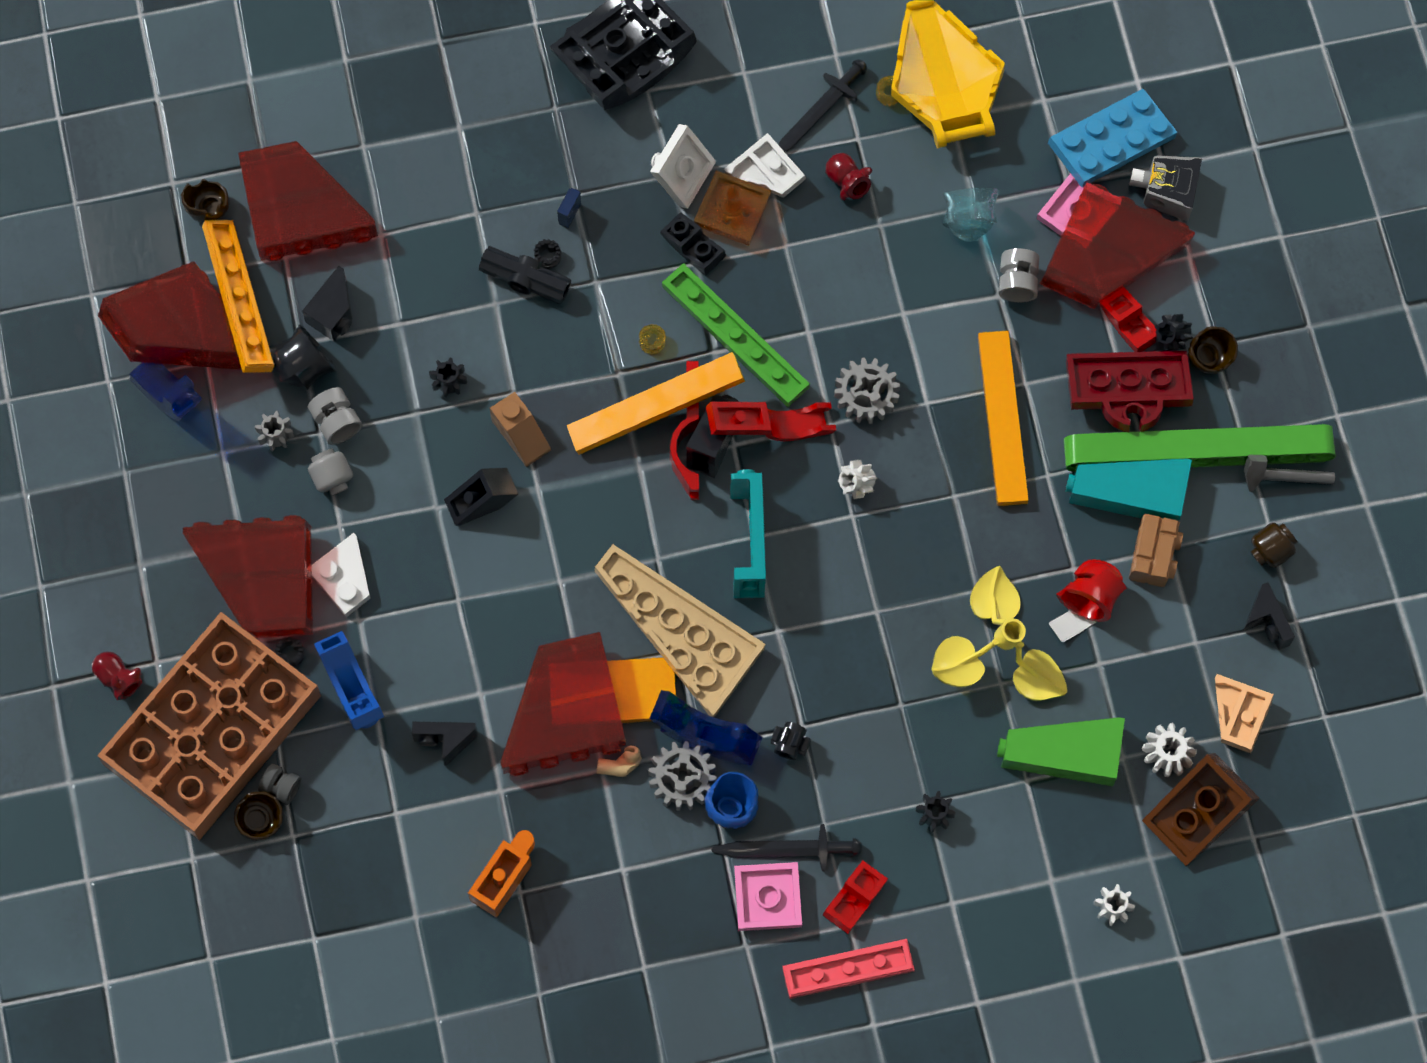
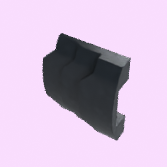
M606 0L588 16L566 28L565 35L549 47L568 67V70L583 84L591 97L604 110L636 98L657 84L686 57L697 40L694 31L663 0Z

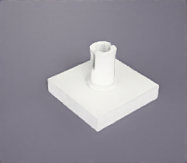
M679 124L662 153L657 152L652 157V169L650 172L679 207L688 209L715 165L716 160L687 125Z

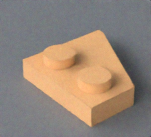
M1216 674L1215 686L1221 743L1251 753L1273 701L1274 694Z

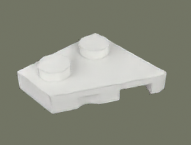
M768 133L724 168L728 176L783 198L806 180L803 172Z
M354 533L307 568L308 573L345 617H348L371 599L358 539Z

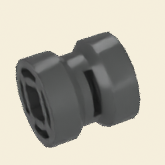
M272 763L263 774L258 791L272 794L277 797L279 802L288 805L299 789L301 777L294 773L287 774L283 772L282 767Z

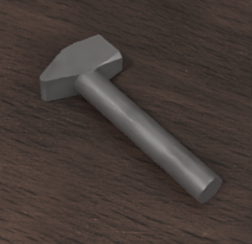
M1248 455L1244 467L1245 478L1250 492H1253L1262 480L1334 484L1335 482L1334 472L1266 468L1268 460L1264 455Z

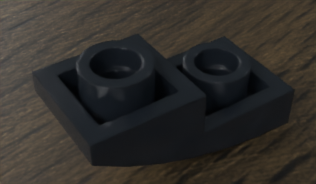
M681 212L660 231L663 238L705 276L726 257L725 250L705 236L702 228Z

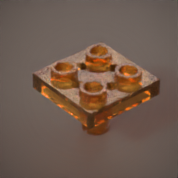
M716 170L694 222L702 229L749 246L771 196V190ZM745 212V215H748V213H750V216L744 217L742 213ZM723 220H725L726 223H728L730 220L731 223L726 225L723 223Z

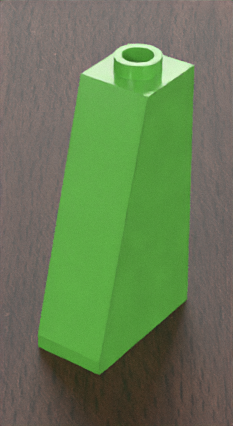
M1118 717L1009 729L1006 738H1000L997 757L1003 758L1001 768L1113 786L1117 779L1125 718Z

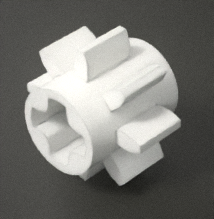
M861 460L850 461L848 466H841L842 472L839 475L838 482L843 489L844 495L852 494L853 499L864 498L865 493L874 491L872 487L877 477L871 469V464L862 465Z
M1116 884L1114 890L1110 892L1107 888L1103 887L1100 892L1104 899L1098 898L1094 901V905L1101 909L1097 918L1105 917L1109 919L1110 926L1119 918L1122 922L1126 923L1128 916L1125 911L1130 912L1135 908V905L1128 903L1131 892L1123 893L1120 891L1119 884ZM1111 899L1117 900L1116 904L1120 906L1117 911L1112 910V905L1109 904Z

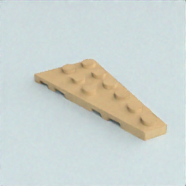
M612 544L595 566V573L713 720L761 655L766 644Z

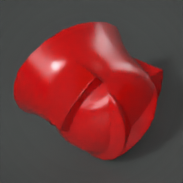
M1087 560L1075 571L1076 580L1070 582L1065 588L1056 593V596L1073 614L1090 621L1105 622L1111 618L1115 602L1127 587L1123 583L1120 571L1115 566L1101 560Z

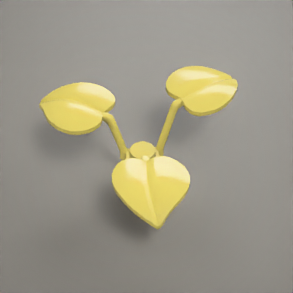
M1001 566L991 569L978 580L972 589L970 605L978 618H991L994 625H1001L995 631L994 639L977 652H975L973 644L964 637L952 636L945 639L935 652L931 668L933 675L941 682L950 686H971L979 681L985 672V667L978 657L984 655L995 646L1004 650H1010L1015 647L1016 663L1020 666L1013 673V682L1018 692L1025 698L1033 701L1064 696L1068 692L1064 676L1058 665L1048 654L1041 650L1032 649L1024 655L1022 660V647L1024 643L1021 640L1025 637L1026 629L1021 621L1014 619L1020 610L1019 594L1015 586L1005 575Z

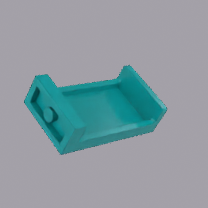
M743 469L731 474L730 499H747L749 501L751 567L734 568L733 598H764L766 567L762 473H755L751 469Z

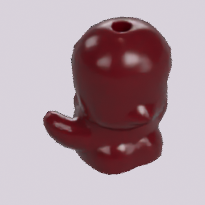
M837 153L826 163L825 172L828 178L842 187L840 192L842 201H845L847 198L859 199L867 194L871 187L869 175L873 171L872 168L864 167L859 170L855 161L848 154Z
M102 652L92 662L93 674L103 683L104 687H112L114 697L117 700L130 697L142 684L140 668L134 670L127 669L119 655L114 652Z

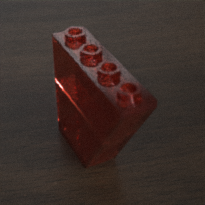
M297 141L238 153L256 245L261 261H277L284 256L292 254L307 255L316 249H336L346 243H365L372 238L378 237L375 220Z
M1086 183L1040 284L1094 309L1100 305V302L1121 288H1126L1186 248L1194 237L1195 232L1189 230V227L1182 222H1172L1163 218L1161 213L1154 209H1144L1135 205V202L1128 197H1117L1099 184L1091 185Z
M194 261L103 298L98 317L131 362L242 370L222 296L220 293H217L209 282L207 274L200 270Z
M289 515L279 521H272L270 518L261 517L253 519L251 523H241L239 520H225L223 525L196 522L193 523V527H183L185 538L244 630L255 638L313 634L311 526L305 519H302L301 516Z
M600 632L544 644L538 647L501 759L503 774L510 773V776L524 775L529 772V768L541 766V769L554 768L560 765L559 761L571 759L572 762L584 761L589 759L590 754L602 752L603 755L614 754L621 751L620 747L626 746V739Z

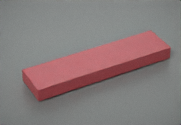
M907 939L782 966L789 999L906 974L915 970Z

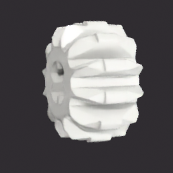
M1173 723L1169 724L1167 731L1163 726L1158 725L1155 729L1156 734L1149 732L1146 736L1149 743H1145L1142 746V751L1149 753L1144 761L1145 763L1155 762L1152 769L1153 773H1157L1160 768H1163L1164 776L1169 777L1173 769L1175 774L1180 776L1183 773V767L1190 768L1193 762L1190 758L1195 757L1197 753L1196 749L1189 747L1194 743V737L1184 738L1183 736L1187 731L1186 728H1181L1179 733L1175 732V725ZM1166 745H1169L1168 749L1171 747L1175 749L1173 755H1170V751L1168 753L1164 752L1163 749Z

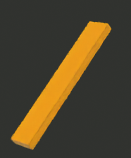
M205 220L202 228L242 372H272L274 362L233 220Z
M1009 331L978 333V344L997 506L1028 504Z
M731 352L567 425L575 450L580 455L745 382L736 356Z

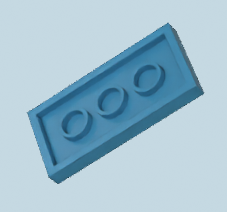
M1141 89L1051 136L1048 144L1082 188L1175 139L1178 132L1147 92Z

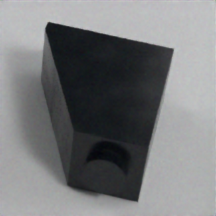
M716 394L710 402L739 401L729 395L719 396ZM706 410L687 444L686 468L715 479L733 435H711Z

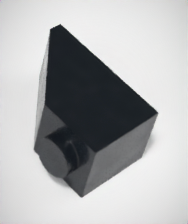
M340 266L336 268L302 310L305 322L333 342L339 335H344L352 324L347 280L344 269Z
M507 468L480 469L453 491L444 501L455 526H460L501 509L516 497L518 492Z

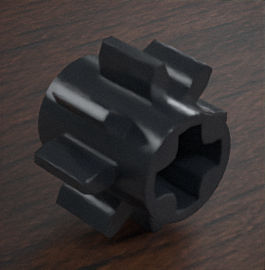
M1183 314L1163 315V322L1155 325L1156 342L1160 341L1165 344L1164 350L1185 349L1186 345L1184 342L1193 339L1191 335L1192 323L1183 321Z
M451 357L448 361L442 363L437 360L436 371H429L430 379L436 380L432 383L433 391L440 389L444 393V397L454 392L459 395L460 384H467V377L461 375L465 371L464 365L456 366ZM448 375H453L449 377V380H444L447 379Z
M785 722L783 728L776 726L771 738V744L776 745L774 752L789 760H796L798 754L805 756L810 744V738L805 737L807 730L793 722Z
M937 791L936 796L931 798L924 794L922 799L925 806H916V812L923 814V817L919 820V825L926 823L931 826V832H934L935 828L940 825L947 829L949 824L946 818H954L956 813L953 810H948L952 803V798L943 799L940 797V791ZM933 806L939 807L938 817L932 816L931 810Z

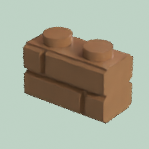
M1143 514L1129 574L1130 580L1165 587L1168 578L1174 579L1178 561L1172 560L1174 550H1180L1183 533L1178 532L1179 521Z

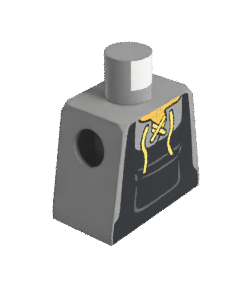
M1154 156L1150 171L1132 169L1129 185L1146 189L1143 202L1145 206L1188 221L1193 209L1202 158Z

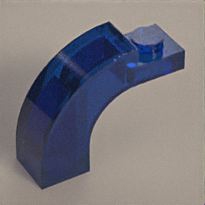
M153 354L148 356L129 374L130 381L155 406L176 421H180L203 400L194 390V383L187 375H184L179 380Z
M661 690L649 718L661 726L660 731L677 742L684 744L685 741H688L689 747L692 749L699 745L701 746L700 752L709 753L712 757L738 764L752 765L763 738L743 723L720 720L694 709L670 691Z

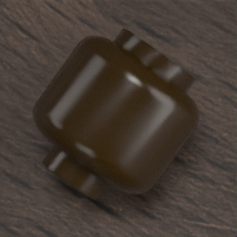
M1269 523L1252 537L1251 542L1254 549L1250 552L1261 566L1267 563L1270 567L1277 568L1296 553L1295 544L1298 541L1284 523L1281 525Z

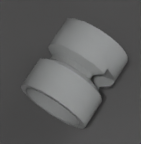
M1016 248L1006 250L1001 254L1000 272L1003 275L999 279V296L1002 299L1011 302H1029L1037 298L1038 279L1036 275L1039 273L1040 259L1038 253L1028 249Z
M339 387L331 388L318 394L307 406L315 422L321 424L320 430L328 444L331 445L350 439L363 426L355 410L349 408L350 402L342 388Z

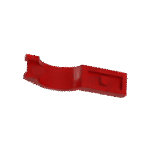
M686 361V372L699 367V361ZM698 402L686 407L687 418L677 426L672 434L670 443L672 469L691 500H699V474L690 471L681 463L677 449L680 442L689 433L694 432L699 423Z
M710 402L706 406L711 435H766L767 438L775 441H795L832 434L836 431V425H826L824 415L825 411H829L832 408L831 402H816L810 406L789 411L768 409L766 402Z

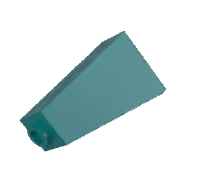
M1168 459L1078 465L1075 475L1069 474L1065 492L1071 493L1069 500L1071 504L1141 519L1143 514H1150L1160 518L1179 521L1182 515L1192 460Z

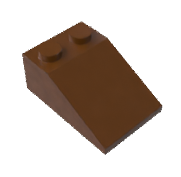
M1216 753L1207 754L1142 821L1185 866H1188L1237 822L1260 798Z

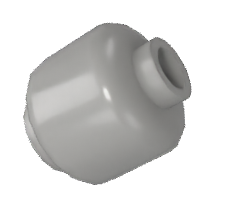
M333 448L311 458L312 463L308 467V472L319 492L325 493L330 491L331 495L334 496L348 489L346 483L353 478V471L344 453L334 452Z

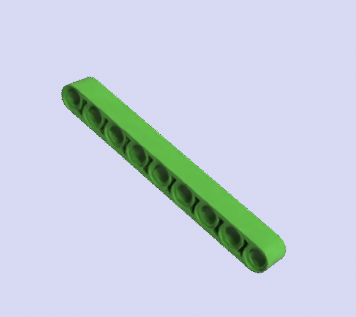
M1325 424L1073 434L1063 439L1066 470L1076 472L1077 466L1082 464L1191 459V467L1245 465L1250 454L1266 456L1267 464L1326 462L1336 457L1333 427Z

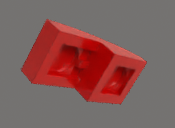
M1124 287L1100 302V307L1134 352H1143L1156 343L1157 336L1154 324L1142 313V305Z
M862 860L847 879L843 888L826 908L823 916L849 934L884 887L888 878Z

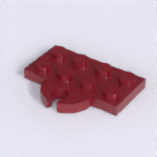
M1187 351L1076 353L1066 355L1071 410L1102 409L1105 419L1113 427L1124 432H1129L1131 420L1126 416L1129 413H1136L1141 416L1139 429L1143 432L1156 425L1161 417L1163 407H1190L1193 405L1194 398Z

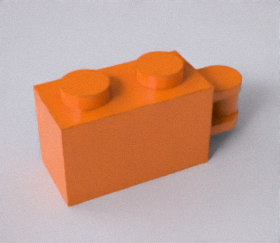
M519 831L510 844L503 840L468 892L472 903L496 918L532 866L529 855L535 847V841L530 831Z

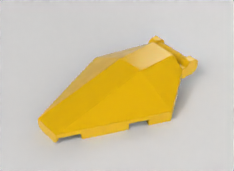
M913 0L906 4L891 96L932 130L937 148L946 147L947 143L981 135H985V137L994 136L995 127L990 111L1005 70V62L991 49L987 51L977 42L978 37L950 10H943L934 0Z

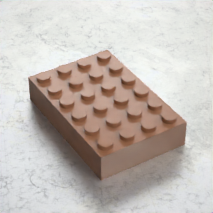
M220 612L97 756L105 767L200 840L321 697V694L315 683Z

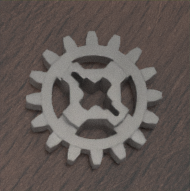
M865 357L861 359V365H857L853 360L850 361V370L842 368L840 370L842 378H836L835 386L838 389L834 391V398L840 399L838 401V408H847L845 415L847 418L852 414L857 415L856 420L858 423L861 422L863 417H867L869 424L873 423V417L876 415L880 420H884L885 411L892 413L894 411L893 403H898L899 394L896 392L900 390V383L894 382L897 374L895 372L887 373L889 366L887 363L882 367L877 366L878 360L874 358L871 364H867ZM853 380L854 387L850 388V391L847 392V386ZM887 389V396L881 401L880 394L884 393V390Z
M688 741L684 742L683 748H678L676 742H672L671 751L668 752L664 747L660 749L662 758L653 756L652 763L656 768H649L648 775L656 778L649 781L650 788L658 787L654 797L658 799L664 796L665 807L674 802L676 803V810L680 811L682 804H687L689 810H692L693 801L695 800L701 805L704 804L703 794H706L707 790L710 789L708 784H713L716 781V776L710 775V773L716 771L715 764H707L710 760L709 753L700 755V745L691 750L689 749ZM679 757L672 765H666L672 759ZM690 759L696 761L702 768V771L701 769L695 768L690 762ZM680 771H686L687 776L684 781L678 780ZM662 781L669 783L675 790L674 793L669 791ZM699 787L696 791L686 795V792L691 788Z

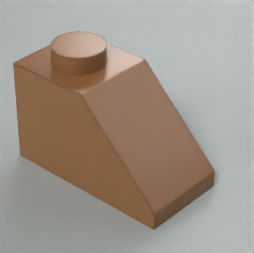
M516 392L490 407L492 422L526 467L551 451L536 420Z

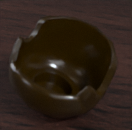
M202 179L195 186L188 183L181 193L185 211L193 220L204 223L205 220H217L224 216L230 205L227 189L219 182Z
M1210 326L1199 332L1192 339L1188 355L1193 366L1201 372L1217 374L1227 369L1236 360L1238 343L1234 335L1224 327Z
M265 791L247 794L238 803L234 811L235 826L241 835L253 841L268 839L278 831L283 821L281 804L275 796Z

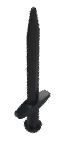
M854 60L852 62L853 66L840 80L830 74H823L824 80L831 88L781 139L778 145L784 152L791 149L841 96L855 102L858 100L857 95L849 86L861 74L865 75L867 72V65L863 60Z
M821 824L819 840L736 841L714 846L711 851L733 857L819 856L821 870L825 872L828 854H853V857L861 853L862 844L856 838H853V841H827L825 825Z

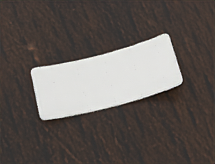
M1068 611L1049 622V625L1061 642H1065L1096 622Z

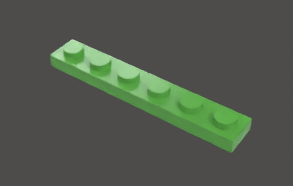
M684 263L662 282V287L730 353L733 352L736 358L787 407L809 389L810 383Z

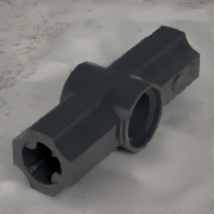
M492 246L485 249L481 257L480 272L507 282L510 288L521 294L529 295L534 293L561 304L569 292L570 278L543 268V265L532 257L520 255L518 258Z

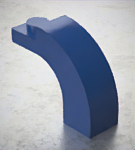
M343 631L314 643L353 728L358 730L375 725L379 719L384 717L383 712L368 686Z

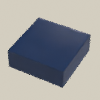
M573 188L568 190L557 210L559 225L569 228L581 206L580 191Z

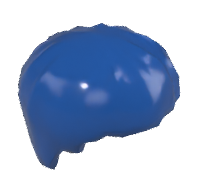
M728 772L718 777L710 789L707 790L704 800L709 818L723 828L731 827L737 829L749 824L755 818L759 809L758 789L753 780L738 772Z

